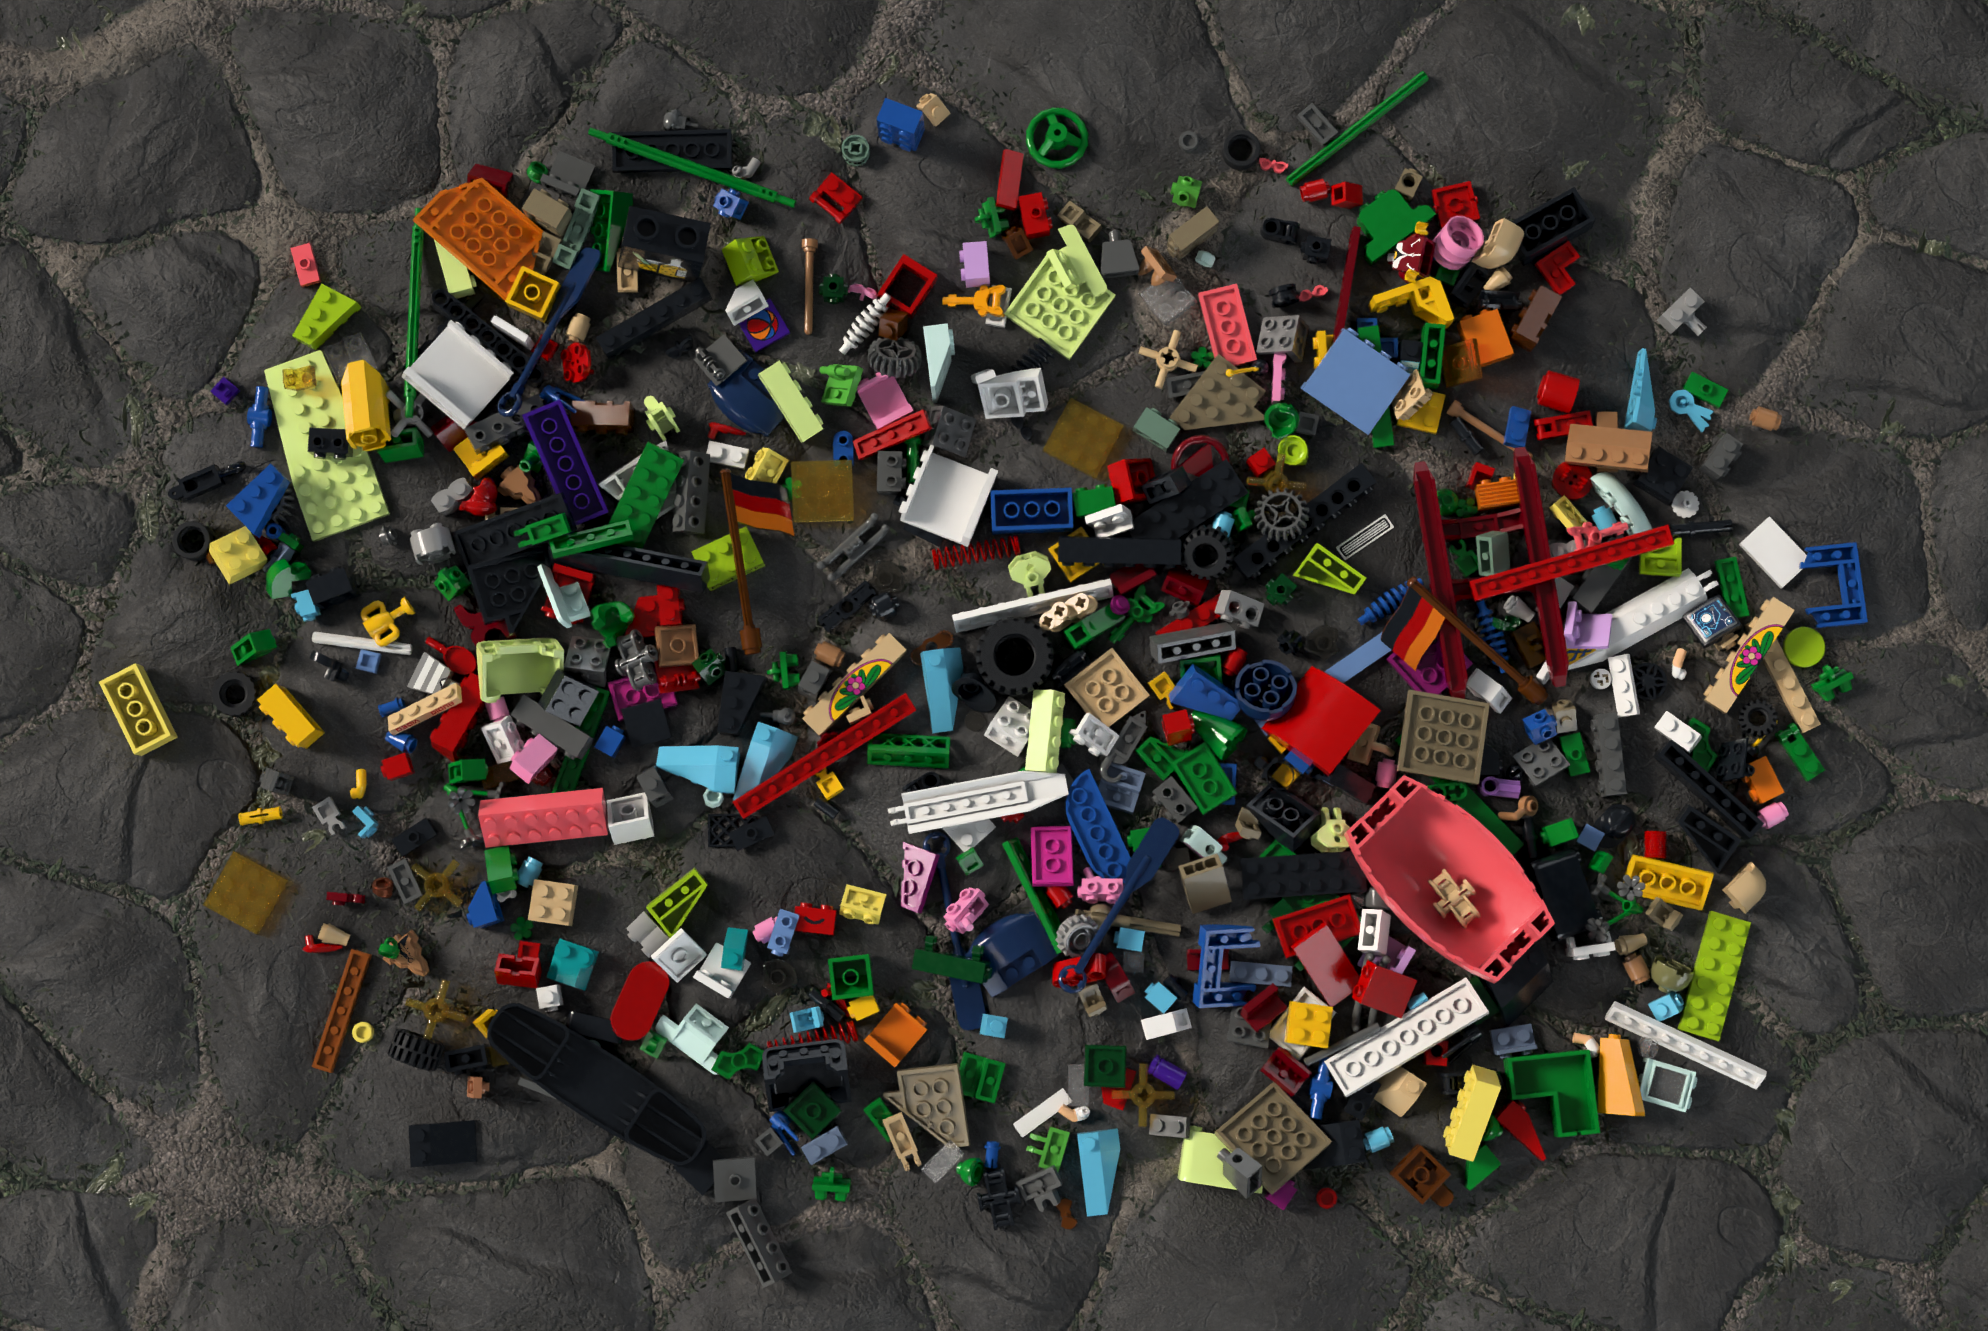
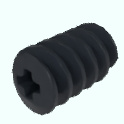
M1039 338L1040 343L1035 342L1033 344L1034 349L1028 348V354H1022L1023 360H1016L1018 366L1011 365L1014 372L1036 368L1044 370L1042 362L1049 365L1050 363L1047 358L1055 359L1053 350L1042 338Z

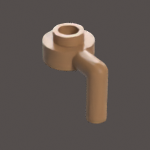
M1524 795L1519 799L1517 811L1514 813L1499 812L1498 818L1500 820L1518 821L1522 816H1533L1538 810L1537 799L1534 796Z

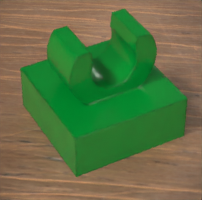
M1244 506L1231 513V518L1235 519L1234 525L1238 533L1252 525L1251 521L1256 516L1254 509L1247 512Z
M649 1030L640 1050L658 1059L668 1039Z

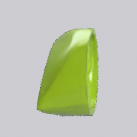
M1289 435L1280 441L1278 455L1285 464L1302 466L1307 463L1308 448L1301 437Z

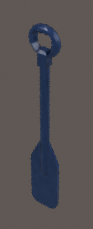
M584 248L578 254L557 293L553 317L518 382L513 385L510 392L506 393L499 400L498 412L500 415L510 417L520 410L522 406L521 395L525 390L524 386L560 319L578 302L601 260L602 254L599 250ZM508 399H517L511 410L503 409Z
M1157 818L1152 823L1127 864L1124 890L1077 965H1068L1060 971L1058 982L1065 992L1072 994L1084 989L1087 983L1084 968L1130 894L1154 877L1177 840L1179 828L1168 819ZM1068 969H1074V972L1077 974H1082L1083 980H1080L1077 984L1078 989L1071 990V986L1067 983L1063 984L1062 978H1066Z
M932 832L925 837L923 849L931 850L930 844H927L930 838L934 840L939 839V836L945 839L943 843L944 848L947 849L944 854L942 852L936 853L940 855L936 867L940 878L945 908L947 909L953 902L944 858L951 850V842L944 833ZM950 931L954 947L952 954L965 956L966 952L961 946L959 932ZM949 977L959 1026L964 1030L981 1028L982 1016L986 1012L980 983Z

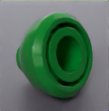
M1450 489L1438 490L1437 496L1441 516L1453 515L1458 509L1459 498L1457 494Z
M1493 1114L1489 1118L1481 1141L1493 1140L1496 1137H1500L1503 1133V1126L1500 1125Z
M969 1158L964 1162H959L956 1168L957 1174H960L964 1183L972 1187L980 1182L984 1170L983 1162L980 1158Z

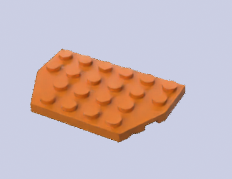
M483 178L473 180L471 183L461 184L459 187L440 191L413 219L419 227L504 300H506L521 267L524 266L533 270L537 255L534 257L532 251L534 249L533 253H538L543 233L541 228ZM525 273L519 286L529 277L528 274Z

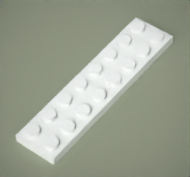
M1466 977L1403 1014L1402 1018L1391 1021L1381 1027L1380 1031L1354 1043L1324 1062L1347 1098L1489 1014V1011Z

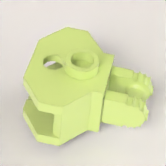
M647 396L644 399V404L648 409L645 413L649 418L646 422L652 431L656 429L663 441L667 440L664 434L674 428L677 433L680 432V429L673 420L676 415L671 407L666 408L662 401L658 403L654 396Z
M1037 551L1015 556L1008 565L1012 580L1024 585L1028 597L1033 596L1031 587L1038 585L1039 594H1045L1043 579L1051 571L1048 557Z
M1322 807L1320 812V828L1310 837L1311 845L1321 853L1343 852L1349 847L1344 834L1351 827L1345 823V820H1342L1340 808L1334 807L1333 819H1330L1328 807Z

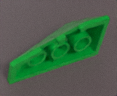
M590 189L591 192L601 196L593 226L590 229L591 234H594L595 238L592 248L599 250L602 254L595 270L610 272L625 231L629 206H633V193Z

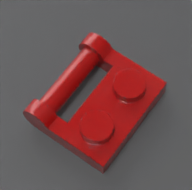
M832 172L809 198L812 203H817L836 218L835 221L839 224L848 217L863 199L859 193ZM823 193L844 208V210L839 212L821 197Z

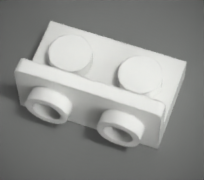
M1122 504L1085 516L1086 524L1094 529L1096 537H1112L1134 529L1131 510Z
M1090 713L1085 714L1076 730L1071 729L1069 731L1074 736L1073 740L1080 745H1086L1089 748L1088 751L1097 757L1099 755L1108 756L1119 738L1116 732Z
M510 715L504 717L501 721L485 724L481 727L497 764L512 761V756L518 750L521 752L525 748V744L517 731L516 724Z

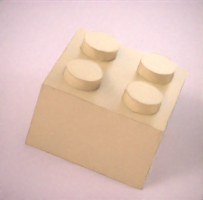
M534 879L528 920L572 926L578 885Z

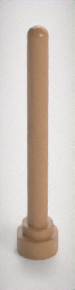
M807 238L802 239V249L806 253L804 332L810 335L812 334L813 264L814 253L818 249V240Z
M1457 400L1453 401L1446 412L1448 415L1457 418L1461 417L1501 444L1504 443V435L1463 410L1464 407L1461 406L1460 402ZM1506 446V447H1508L1509 449H1511L1512 451L1515 450V448H1513V447Z

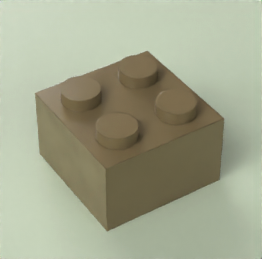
M534 188L522 207L523 212L537 225L563 238L573 216L572 210L568 208L569 205L563 200L558 199L556 201L551 198L552 195L543 189L538 191Z

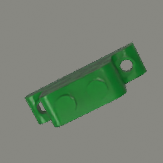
M1394 189L1387 192L1381 191L1374 197L1375 201L1371 204L1367 202L1359 208L1360 214L1357 218V225L1361 227L1363 233L1371 241L1364 247L1366 250L1364 253L1366 262L1372 266L1396 248L1399 241H1404L1413 235L1418 221L1431 222L1436 215L1432 208L1428 205H1419L1412 209L1400 193Z

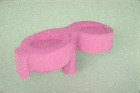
M861 284L849 286L848 293H861L859 299L863 301L865 295L873 300L878 297L877 292L872 288H865Z

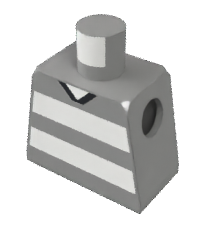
M424 652L407 687L432 695L454 683L460 686V683L451 680L454 675L451 669Z

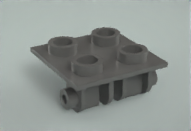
M725 334L707 349L698 347L695 350L696 358L694 361L716 387L747 362L745 357Z
M1550 738L1537 745L1533 743L1513 755V758L1530 778L1528 780L1532 786H1538L1570 766V763Z
M1232 1006L1229 1030L1226 1037L1227 1041L1268 1049L1271 1022L1259 1032H1256L1240 1015L1243 1006Z

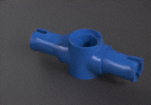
M256 386L255 404L248 409L247 423L252 429L251 447L263 448L264 430H267V427H270L272 422V411L267 405L268 387Z
M1329 1057L1319 1061L1318 1072L1315 1074V1077H1312L1310 1082L1309 1095H1311L1312 1105L1309 1118L1322 1119L1324 1103L1331 1097L1333 1081L1329 1077L1330 1071L1324 1062Z

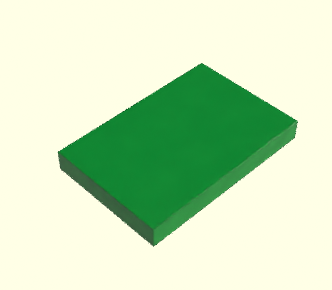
M1206 742L1170 763L1202 815L1238 794Z

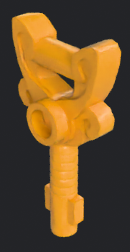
M982 285L980 291L975 292L974 297H957L956 294H948V297L942 298L943 305H948V307L974 305V308L981 317L987 316L988 313L996 317H1004L1000 301L1001 296L1006 291V287L1004 285H996L988 288V286ZM993 295L992 307H989L988 300Z

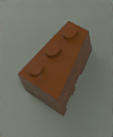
M1542 285L1537 290L1533 289L1528 298L1531 301L1528 307L1524 306L1518 316L1521 318L1518 324L1514 323L1509 332L1512 335L1509 341L1531 352L1538 343L1540 335L1545 330L1562 296Z
M572 401V407L577 410V413L571 411L570 423L575 431L587 432L588 430H595L599 434H607L608 431H614L617 435L633 433L635 408L630 401H624V405L614 404V401H607V404L597 403V401Z

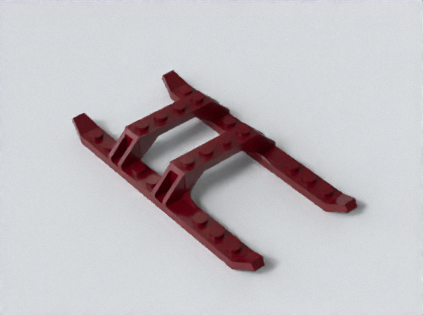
M1525 447L1515 448L1513 453L1514 473L1520 508L1497 514L1463 519H1441L1435 478L1425 461L1415 462L1413 483L1431 593L1456 616L1457 601L1474 599L1469 581L1482 577L1451 579L1445 542L1476 538L1477 535L1490 531L1513 533L1524 529L1530 564L1551 558L1536 466ZM1555 579L1500 594L1505 595L1525 591L1533 593L1537 603L1546 663L1552 684L1555 687L1566 686L1569 660ZM1445 618L1438 635L1446 683L1451 697L1465 699L1468 676L1461 634Z

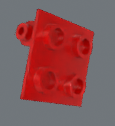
M658 660L654 662L660 694L699 689L698 681L701 680V677L696 672L694 666L659 668Z

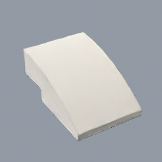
M1041 368L998 375L995 378L978 384L986 419L1024 417L1026 412L1045 411L1048 405Z

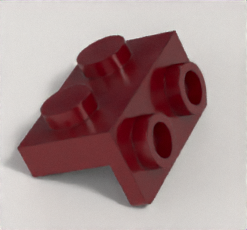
M1282 1047L1276 1049L1260 1069L1262 1073L1291 1097L1296 1094L1304 1081L1312 1074L1304 1063L1296 1060L1288 1050Z

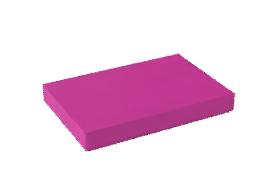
M628 676L608 682L619 722L624 721L621 708L658 698H661L664 708L678 705L675 692L659 693L658 682L653 685L648 684L640 691L633 689Z
M1071 826L1031 827L1032 887L1074 886Z

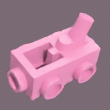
M1091 867L1083 869L1086 878H1082V886H1078V898H1082V901L1090 904L1098 903V901L1115 904L1124 890L1123 879L1094 877Z
M969 887L962 890L959 894V900L947 907V913L944 915L947 921L945 926L951 932L956 931L964 934L966 931H972L974 928L973 922L988 907L989 903L984 898L985 894L978 888L973 889Z

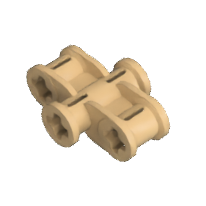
M1082 593L1068 599L1065 603L1057 602L1051 610L1041 615L1039 620L1040 626L1047 631L1060 632L1072 623L1076 624L1097 609L1098 602L1095 597Z
M1443 869L1442 873L1435 879L1428 880L1430 886L1441 898L1439 902H1434L1433 906L1443 918L1451 911L1465 929L1476 917H1481L1478 910L1468 900L1469 896L1477 893L1466 879L1463 880L1460 886H1457L1449 873Z

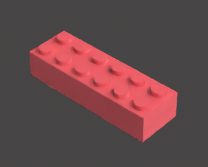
M603 788L480 800L478 817L486 848L608 835V812Z

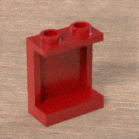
M554 563L553 577L558 586L562 587L578 582L588 606L596 576L592 573ZM547 595L545 605L542 606L541 610L546 613V617L557 619ZM584 618L571 622V624L576 625L577 622L583 623Z
M1367 960L1361 970L1358 984L1353 989L1352 999L1360 1004L1402 1018L1417 980L1407 974L1398 973Z

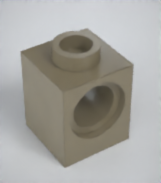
M1405 168L1394 190L1398 191L1404 200L1410 203L1423 176L1419 175L1420 173L1415 169ZM1409 180L1413 183V186L1407 187L1403 181Z

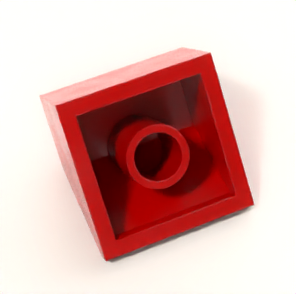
M1151 458L1123 459L1107 466L1116 505L1132 504L1147 500L1140 486L1155 476Z

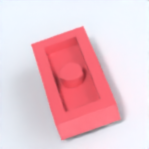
M306 243L290 248L300 286L306 287L320 283L321 278L312 245Z

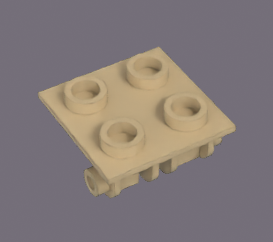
M1417 368L1410 374L1391 402L1397 420L1400 418L1403 421L1409 420L1419 410L1418 407L1422 408L1423 404L1432 398L1433 392L1429 388L1425 390Z

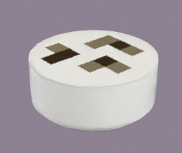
M1597 669L1590 675V683L1596 689H1605L1611 683V675L1605 669Z

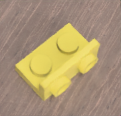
M762 448L756 453L755 462L747 470L745 478L776 484L789 460L769 448Z
M1565 495L1549 507L1553 515L1566 527V530L1568 527H1582V524L1587 522Z
M847 884L839 914L847 919H858L867 924H879L886 894Z

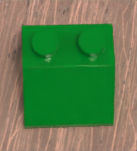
M870 954L828 959L832 1000L874 995Z

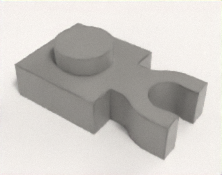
M329 796L312 807L322 825L328 823L329 832L332 836L337 834L334 830L335 825L339 824L343 830L347 828L337 818L341 815V812L332 797Z

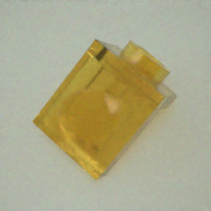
M306 366L295 370H282L285 389L301 391L317 386L314 366Z

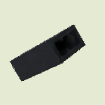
M1340 764L1335 767L1329 776L1316 766L1310 775L1311 778L1355 801L1365 804L1372 798L1373 790L1376 787Z

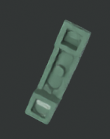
M581 188L574 205L576 207L562 243H559L552 260L553 263L566 269H571L591 229L599 205L600 195Z

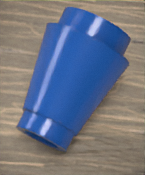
M388 731L385 737V741L403 753H412L418 742L414 735L402 732L393 736Z

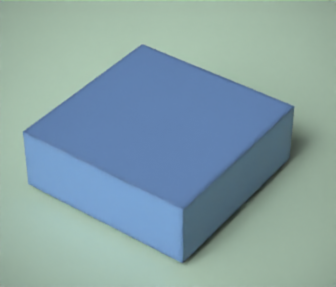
M361 649L356 669L377 674L382 654Z
M1586 824L1576 842L1595 852L1605 833Z

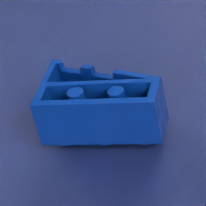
M270 463L226 507L253 535L260 538L266 523L271 519V514L276 505L279 504L290 481Z
M1195 664L1190 666L1168 695L1170 702L1228 720H1233L1240 711L1235 692Z

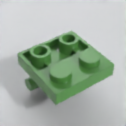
M837 364L821 366L819 369L820 373L829 376L821 402L826 405L851 407L858 384L861 381L863 368Z

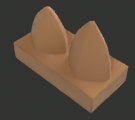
M1145 246L1141 250L1144 258L1138 275L1147 274L1154 269L1151 286H1158L1166 280L1173 282L1178 277L1158 249Z

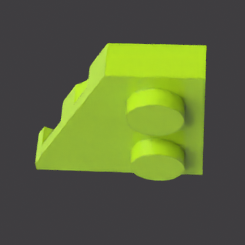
M1676 538L1672 546L1640 554L1639 574L1680 577L1682 574V538Z

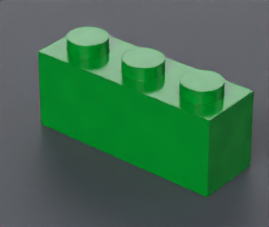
M1425 323L1422 327V352L1419 373L1425 388L1437 389L1440 384L1446 326L1443 324Z

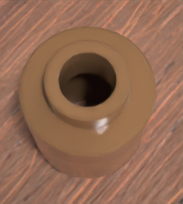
M1758 406L1757 409L1752 410L1749 420L1752 421L1753 426L1772 431V429L1777 431L1782 415H1779L1776 411Z
M826 641L822 644L818 643L814 654L817 655V660L838 668L846 654L841 648Z
M1634 952L1624 957L1625 961L1622 964L1631 981H1634L1635 984H1640L1650 978V971L1641 954L1636 955Z

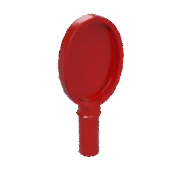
M430 636L426 639V644L443 654L445 664L453 672L468 675L476 670L477 660L468 649L460 646L446 647Z

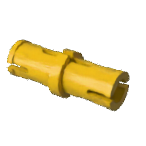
M278 806L268 809L257 808L256 811L239 813L238 817L240 825L243 826L253 823L264 824L265 821L282 819L283 813L281 807Z

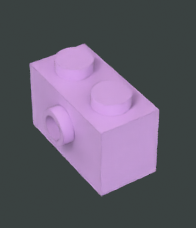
M987 241L963 243V250L959 251L960 263L964 262V269H961V281H966V288L981 287L982 285L990 286Z

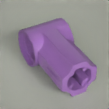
M1492 776L1481 779L1477 785V790L1482 796L1514 799L1519 798L1521 789L1520 781L1498 779ZM1486 781L1492 784L1491 792L1484 788Z

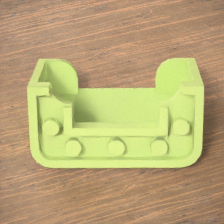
M554 638L482 641L476 644L480 698L486 703L497 702L502 694L540 692L543 695L557 668L564 671V649Z
M1190 1125L1189 1138H1183L1178 1179L1185 1182L1237 1190L1224 1177L1223 1162L1217 1158L1218 1153L1223 1148H1226L1230 1153L1232 1152L1215 1134L1203 1132V1127ZM1261 1184V1187L1254 1193L1262 1194L1263 1185Z

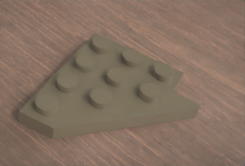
M1218 354L1170 415L1169 419L1175 421L1183 430L1264 420V415L1254 406L1266 390L1244 373L1233 374L1232 377L1226 376V370H1238V368Z
M959 1063L898 1070L899 1090L886 1091L883 1093V1097L948 1148L970 1146Z

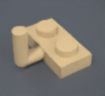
M1370 724L1351 747L1347 759L1368 766L1373 750L1382 752L1388 757L1394 756V750L1387 745L1376 742L1381 727Z

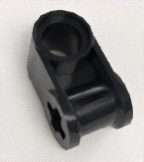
M1267 218L1261 226L1260 234L1266 240L1286 245H1296V235L1300 224L1295 221ZM1267 225L1273 226L1274 229H1275V232H1273V233L1268 232V231L1266 230V226H1267Z
M927 772L905 785L902 791L907 793L912 792V788L914 791L933 788L926 784V779L929 776L937 778V783L933 787H939L941 785V778L935 772Z

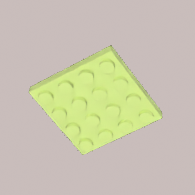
M1046 255L1004 315L1037 339L1042 338L1053 350L1070 361L1116 295L1107 289L1104 294L1094 298L1086 282L1073 289L1065 288L1048 255Z

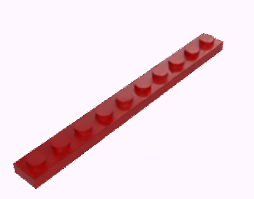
M1665 525L1469 581L1474 601H1479L1672 546L1674 541L1669 525Z
M906 693L902 694L732 801L743 819L912 714L916 711V708Z

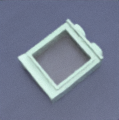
M1643 1058V1062H1646L1643 1074H1640L1638 1079L1641 1082L1640 1092L1642 1100L1686 1112L1692 1103L1691 1091L1695 1089L1697 1084L1696 1072L1650 1058Z

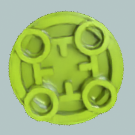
M1799 627L1787 634L1782 650L1792 665L1808 668L1817 664L1823 658L1825 642L1821 634L1815 629Z

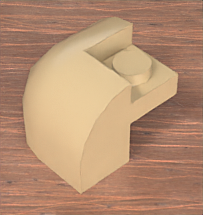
M1505 218L1495 222L1489 239L1484 241L1481 248L1474 255L1472 262L1487 269H1494L1505 265L1518 252L1524 237V231Z
M1752 862L1746 863L1732 876L1733 880L1723 889L1731 899L1729 904L1734 909L1740 908L1745 914L1760 901L1766 891V880L1762 872Z

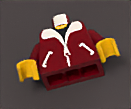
M1418 221L1415 226V233L1406 240L1399 241L1396 252L1389 253L1387 256L1388 263L1393 265V270L1397 271L1399 277L1407 284H1416L1417 278L1424 279L1429 277L1436 243L1425 237V235H1428L1426 230L1428 223Z

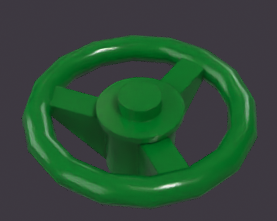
M1052 107L1041 111L1031 120L1026 130V145L1030 155L1038 163L1048 168L1062 169L1075 164L1084 155L1088 146V131L1084 121L1075 112L1066 108ZM1055 115H1063L1071 119L1078 126L1081 137L1078 138L1069 133L1065 125L1058 123ZM1047 117L1049 128L1045 135V142L1037 151L1034 144V131L1037 125ZM1067 144L1078 147L1077 151L1070 158L1062 161H1053L1045 158V155L1051 149L1061 150Z

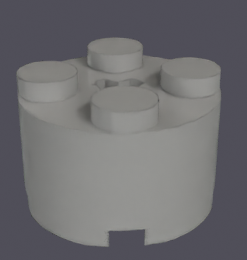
M442 523L432 524L430 528L425 530L416 529L411 532L410 543L416 563L419 565H423L422 561H428L429 565L436 564L451 558V553L454 555L456 553L450 530L447 527H443Z

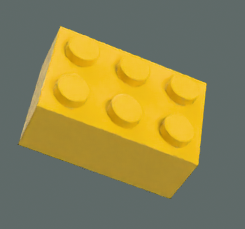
M275 683L257 699L261 704L259 706L260 710L265 715H270L274 719L272 723L278 730H283L287 734L285 738L291 745L307 749L325 733L287 688Z

